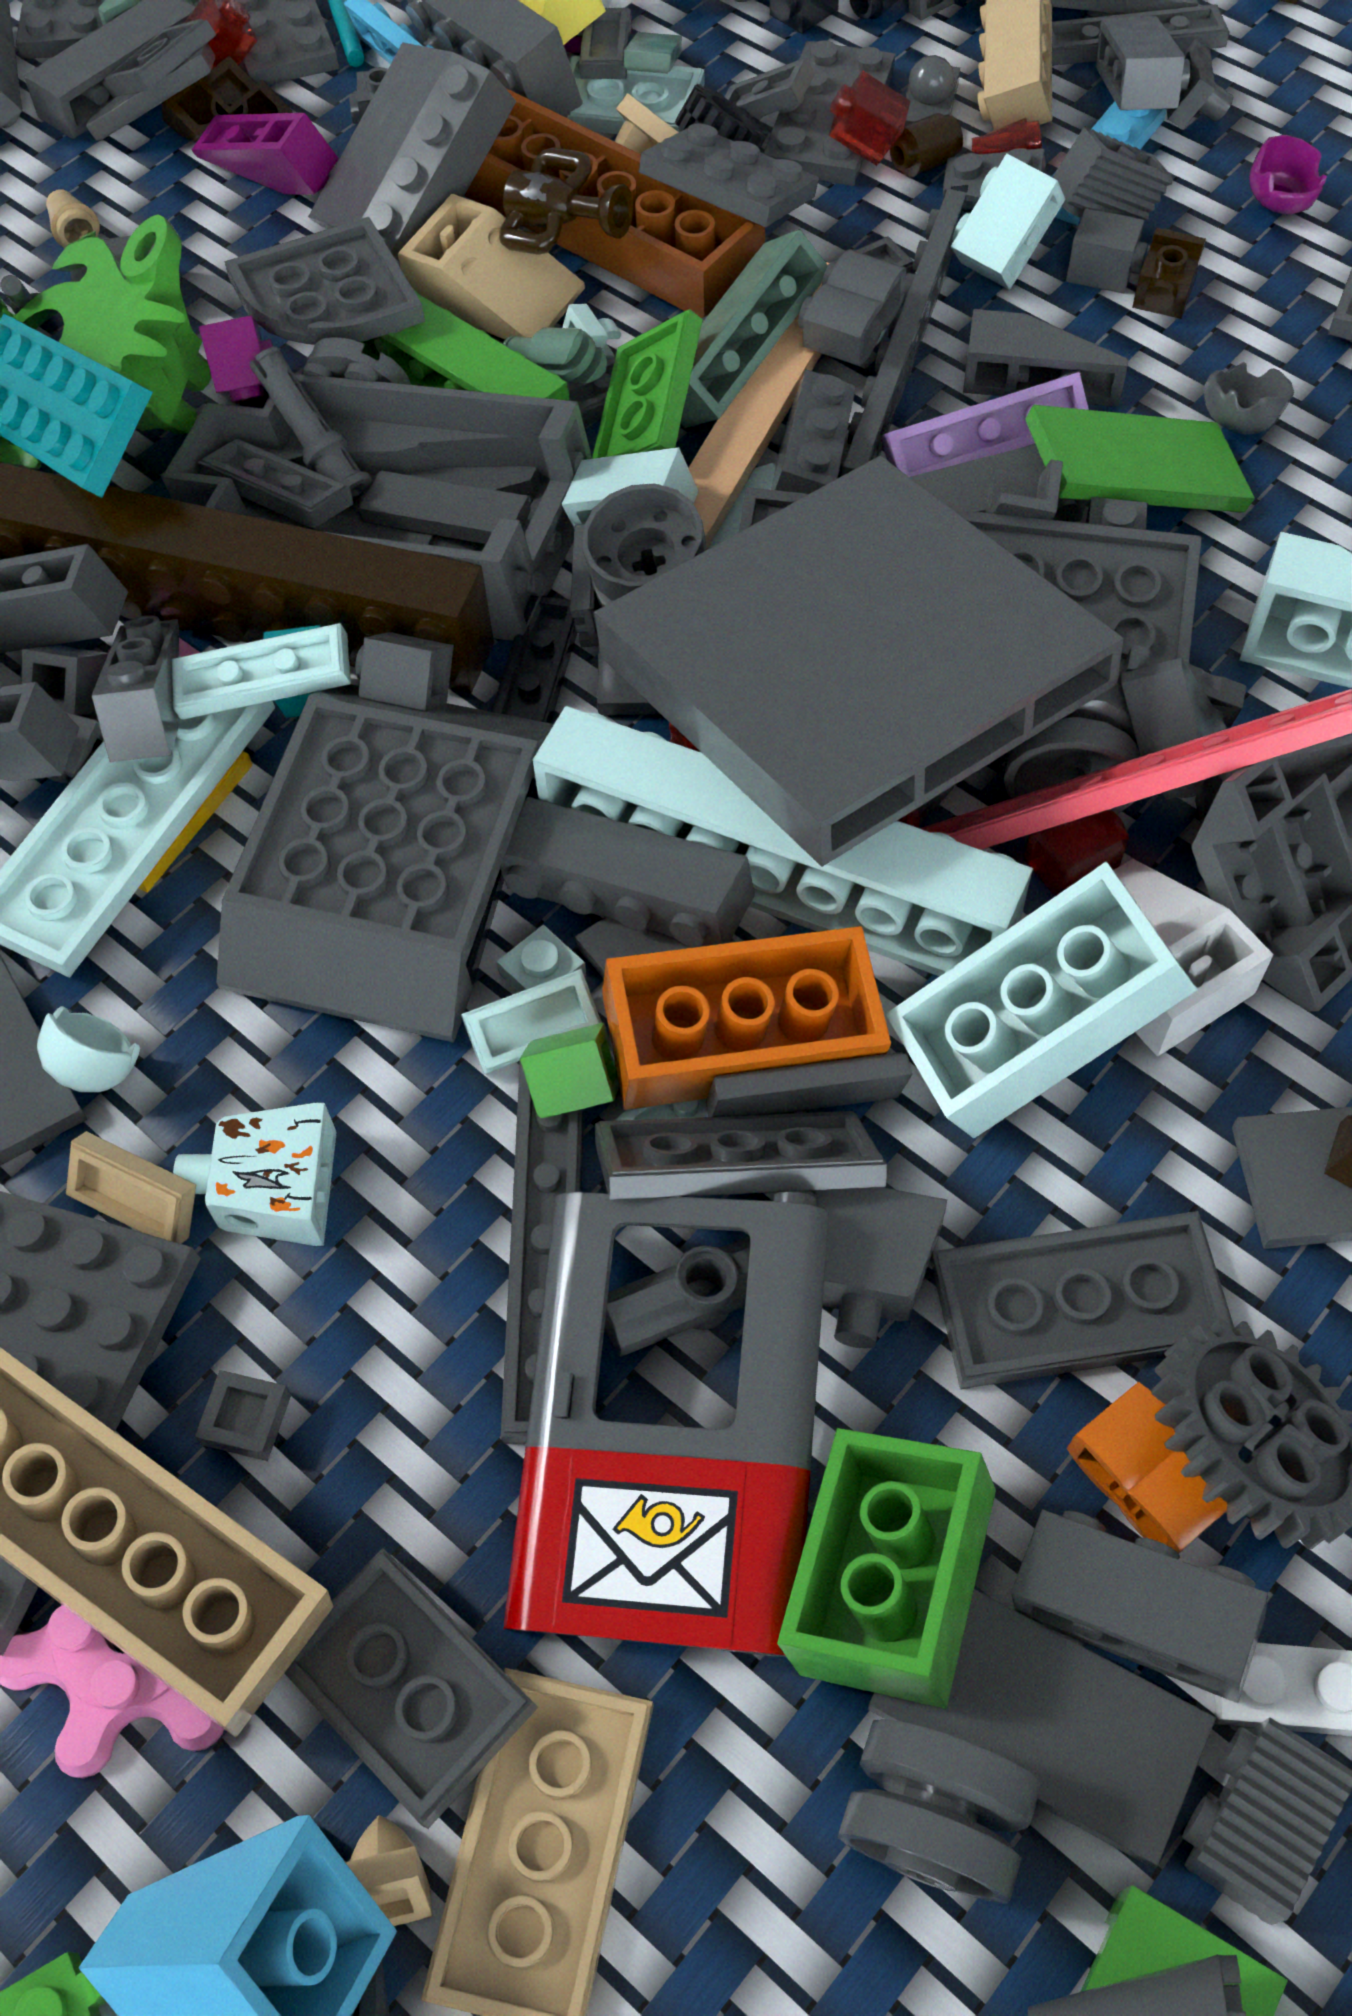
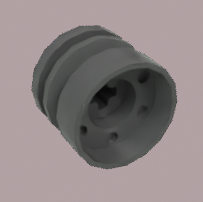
M655 483L630 485L609 494L592 509L583 527L582 551L588 571L592 577V584L599 607L606 606L706 551V538L702 519L694 503L677 489Z

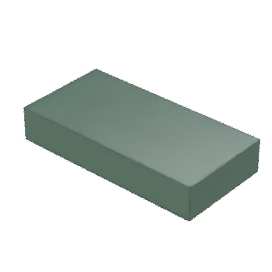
M637 32L624 50V68L629 71L668 74L681 54L682 35Z

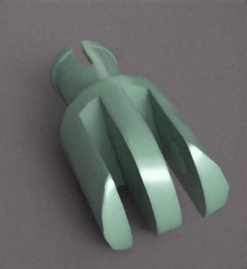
M543 327L533 337L509 336L503 342V345L513 351L520 352L525 358L550 373L557 374L565 382L590 383L598 380L606 372L607 360L601 347H595L592 337L582 329Z

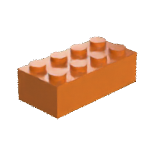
M862 926L606 959L602 995L624 1110L707 1099L713 1079L719 1075L887 1054L891 1045Z

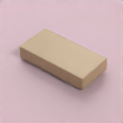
M87 1131L71 1141L66 1188L67 1196L142 1233L182 1244L189 1238L196 1184Z

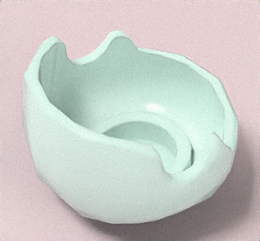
M61 1006L57 1008L53 1015L49 1013L46 1015L38 1036L37 1051L42 1068L60 1085L78 1092H101L111 1089L124 1081L136 1063L140 1046L136 1043L131 1045L127 1036L110 1021L88 1013H69L67 1008Z

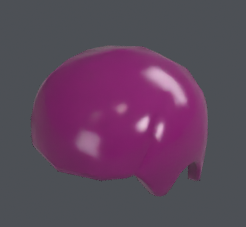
M1288 135L1269 137L1258 151L1250 170L1249 184L1254 197L1261 206L1279 214L1290 215L1308 210L1321 194L1327 176L1324 174L1319 177L1318 168L1321 153L1317 148L1300 138Z

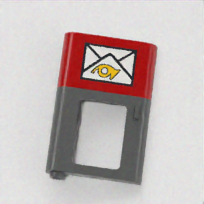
M583 1192L564 1193L556 1196L503 1629L711 1648L736 1653L786 1657L777 1642L806 1541L829 1213L825 1209L815 1206V1197L798 1192L777 1193L774 1195V1201L691 1197L609 1200L608 1194ZM624 1226L730 1230L742 1231L750 1236L736 1417L728 1428L707 1429L610 1422L598 1418L596 1414V1400L615 1234L620 1228ZM572 1377H574L570 1419L566 1417H568Z

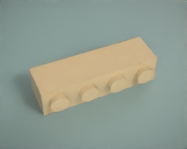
M986 0V4L980 6V16L985 33L979 35L984 61L978 64L979 76L983 91L978 92V104L983 121L991 120L996 137L1000 138L1052 121V4L1050 0Z

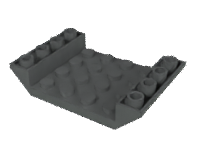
M353 684L313 693L308 696L223 896L216 984L219 989L454 1043L462 1021L461 1014L465 1013L473 990L466 962L532 778L535 779L533 759L554 724L449 703L422 711L360 698V686Z

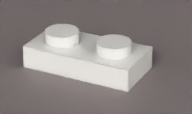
M1257 1643L1239 1703L1214 1694L1216 1724L1255 1728L1271 1717L1291 1731L1352 1736V1651Z

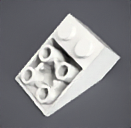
M1131 859L1113 871L1128 889L1198 989L1135 1031L1158 1057L1253 996L1274 954L1229 908L1135 859Z

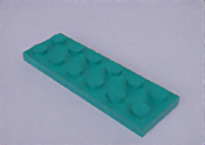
M3 313L0 320V435L81 488L102 498L153 392Z

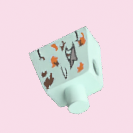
M310 1103L225 1116L216 1123L212 1154H178L175 1159L173 1173L196 1184L195 1194H206L205 1202L208 1211L217 1226L225 1231L312 1246H324L337 1132L325 1103Z

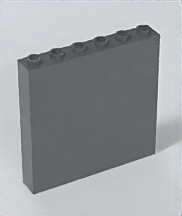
M882 456L874 458L594 612L601 657L821 867L1117 685L1124 639Z

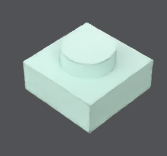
M545 925L539 927L497 961L499 974L518 992L582 969L583 975L586 976L585 962Z

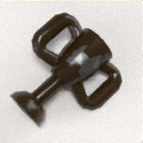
M554 147L542 150L535 157L530 171L517 169L507 179L503 195L504 210L507 218L499 230L500 243L511 251L536 255L548 253L556 245L560 237L562 225L575 220L577 216L598 219L599 225L607 236L621 239L629 230L632 221L633 198L631 191L626 185L615 184L603 192L600 198L580 195L579 190L588 180L592 171L589 156L581 151ZM555 169L573 173L566 180H562L553 175L546 174V170ZM523 225L546 228V231L534 233L518 229Z

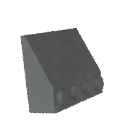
M402 42L308 217L317 224L330 229L369 216L400 267L399 251L451 194L464 197L513 109L516 100L491 70L451 51Z

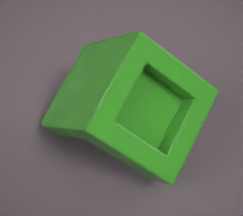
M604 1022L535 1039L528 1044L520 1057L535 1110L540 1118H547L612 1102L620 1088L614 1054Z

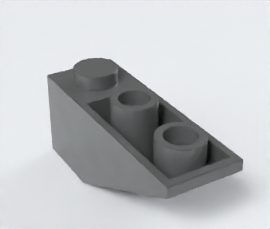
M140 616L127 621L118 629L92 693L109 762L171 755L178 732V714L173 710L172 659L179 658V624L177 619L160 621L156 616Z

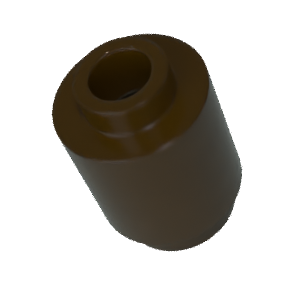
M935 113L896 129L890 145V157L893 165L905 176L914 177L946 164L948 158L955 157V154H958L962 149L963 133L961 126L952 115Z

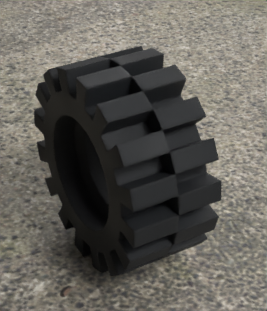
M701 84L694 86L675 121V124L679 126L680 132L692 124H706L714 127L718 131V135L734 142H749L756 145L759 149L768 136L766 129L760 125L756 118L750 117L748 111L744 108H739L736 106L737 103L731 99L727 100L718 91L714 92L710 87L705 85L703 87Z

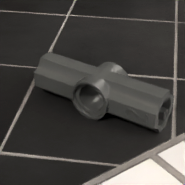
M750 1236L720 1248L706 1245L692 1248L683 1254L677 1265L608 1292L604 1330L612 1348H615L619 1356L622 1357L690 1328L698 1330L715 1328L726 1320L730 1312L744 1307L748 1278ZM706 1280L715 1284L721 1292L710 1297L699 1296L692 1292L687 1285L693 1281Z

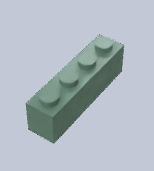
M801 229L764 243L702 323L680 423L684 428L717 420L722 416L799 314L805 299L808 296H812L822 283L828 265Z

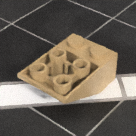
M451 194L398 253L400 268L411 287L419 295L439 307L449 310L456 317L476 329L483 330L505 340L509 336L533 337L543 327H554L567 311L569 304H573L585 289L584 282L549 253L536 255L507 249L499 240V230L506 219L502 214L492 207Z

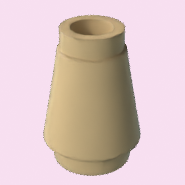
M55 190L49 194L46 206L51 231L55 241L60 246L65 248L68 244L92 231H96L95 237H98L100 224L97 215L91 208L66 190Z

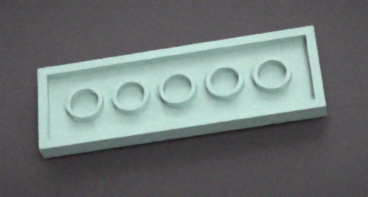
M273 701L187 719H181L178 716V732L170 756L109 762L103 741L0 869V945L70 978L275 709Z

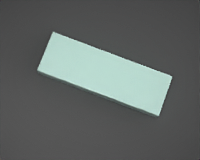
M341 623L172 659L173 710L181 719L351 684L348 639Z

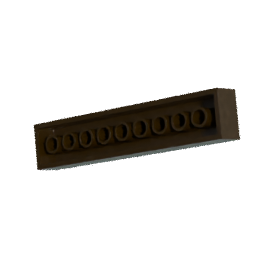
M0 463V560L89 544L127 589L128 594L120 615L126 618L156 616L160 621L177 619L179 630H193L220 636L231 642L242 641L246 643L263 640L264 632L316 625L324 627L341 623L347 633L349 666L355 667L358 651L364 645V638L390 632L450 644L454 646L449 689L471 694L494 645L482 566L111 486L107 487L101 498L81 488L64 476Z

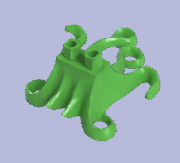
M151 216L136 228L123 250L121 261H119L104 240L95 237L96 231L85 234L78 240L68 244L53 264L52 269L71 272L86 266V274L80 281L64 282L44 290L32 298L17 314L9 312L6 304L0 297V320L3 313L36 330L46 320L60 313L64 322L63 333L59 340L61 344L153 392L136 428L141 431L162 428L173 434L189 433L198 414L193 406L181 399L184 389L186 387L192 392L203 391L209 385L212 376L208 361L199 353L202 339L194 333L190 325L180 290L181 238L172 224L163 216ZM0 435V463L32 470L41 468V463L38 459Z

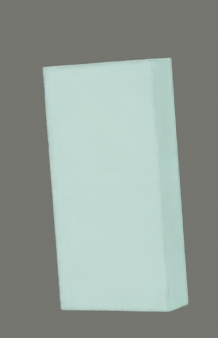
M582 969L461 1014L483 1074L520 1061V1057L528 1044L535 1039L602 1023Z

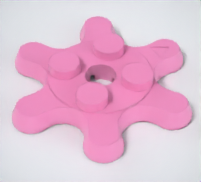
M62 1604L51 1615L47 1625L34 1632L15 1634L4 1655H0V1684L13 1691H20L36 1685L50 1683L59 1686L66 1692L70 1702V1712L65 1726L57 1738L54 1751L56 1763L61 1771L73 1778L84 1779L94 1776L101 1771L111 1758L113 1746L119 1733L129 1723L140 1718H154L161 1721L169 1730L175 1743L181 1748L193 1752L209 1748L223 1734L224 1729L126 1653L115 1652L113 1650V1643Z

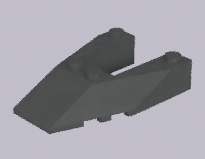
M89 544L0 560V653L112 636L128 591ZM37 682L0 687L1 780L14 782L61 776L69 759L79 726Z

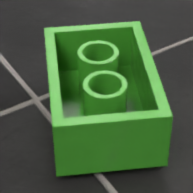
M837 1428L777 1642L800 1676L947 1709L996 1493L981 1452Z

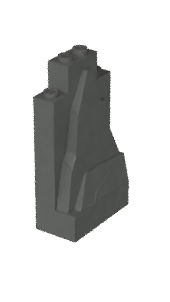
M294 373L330 429L344 435L348 441L346 450L360 471L368 472L373 482L381 470L526 495L529 498L531 511L523 527L520 520L499 518L487 543L483 544L363 522L359 510L367 494L366 492L355 500L351 506L313 529L239 496L231 478L201 475L198 461L236 438L308 469L303 461V446L270 396L263 409L207 403L161 477L173 500L482 566L493 638L514 641L515 635H524L528 625L529 638L541 612L539 601L542 596H548L572 545L574 527L562 506V502L581 460L592 459L578 401ZM531 595L539 596L526 624L524 612Z

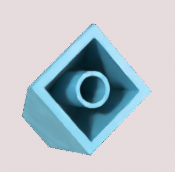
M302 1815L296 1816L129 1894L78 1968L118 2016H352L397 1930L311 1816Z

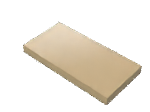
M505 1668L504 1672L538 1708L478 1774L421 2001L480 2016H587L654 1705L653 1701Z

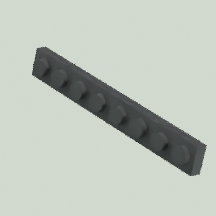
M947 189L940 210L932 208L925 236L928 242L919 241L913 271L916 273H907L905 296L901 303L903 308H899L894 319L889 324L888 338H891L890 342L882 340L875 363V373L878 374L877 377L868 376L861 403L864 411L863 413L854 412L848 433L850 448L849 450L843 449L837 479L881 455L883 444L880 436L889 433L954 255V251L951 248L953 233L959 220L964 215L967 194L965 192Z

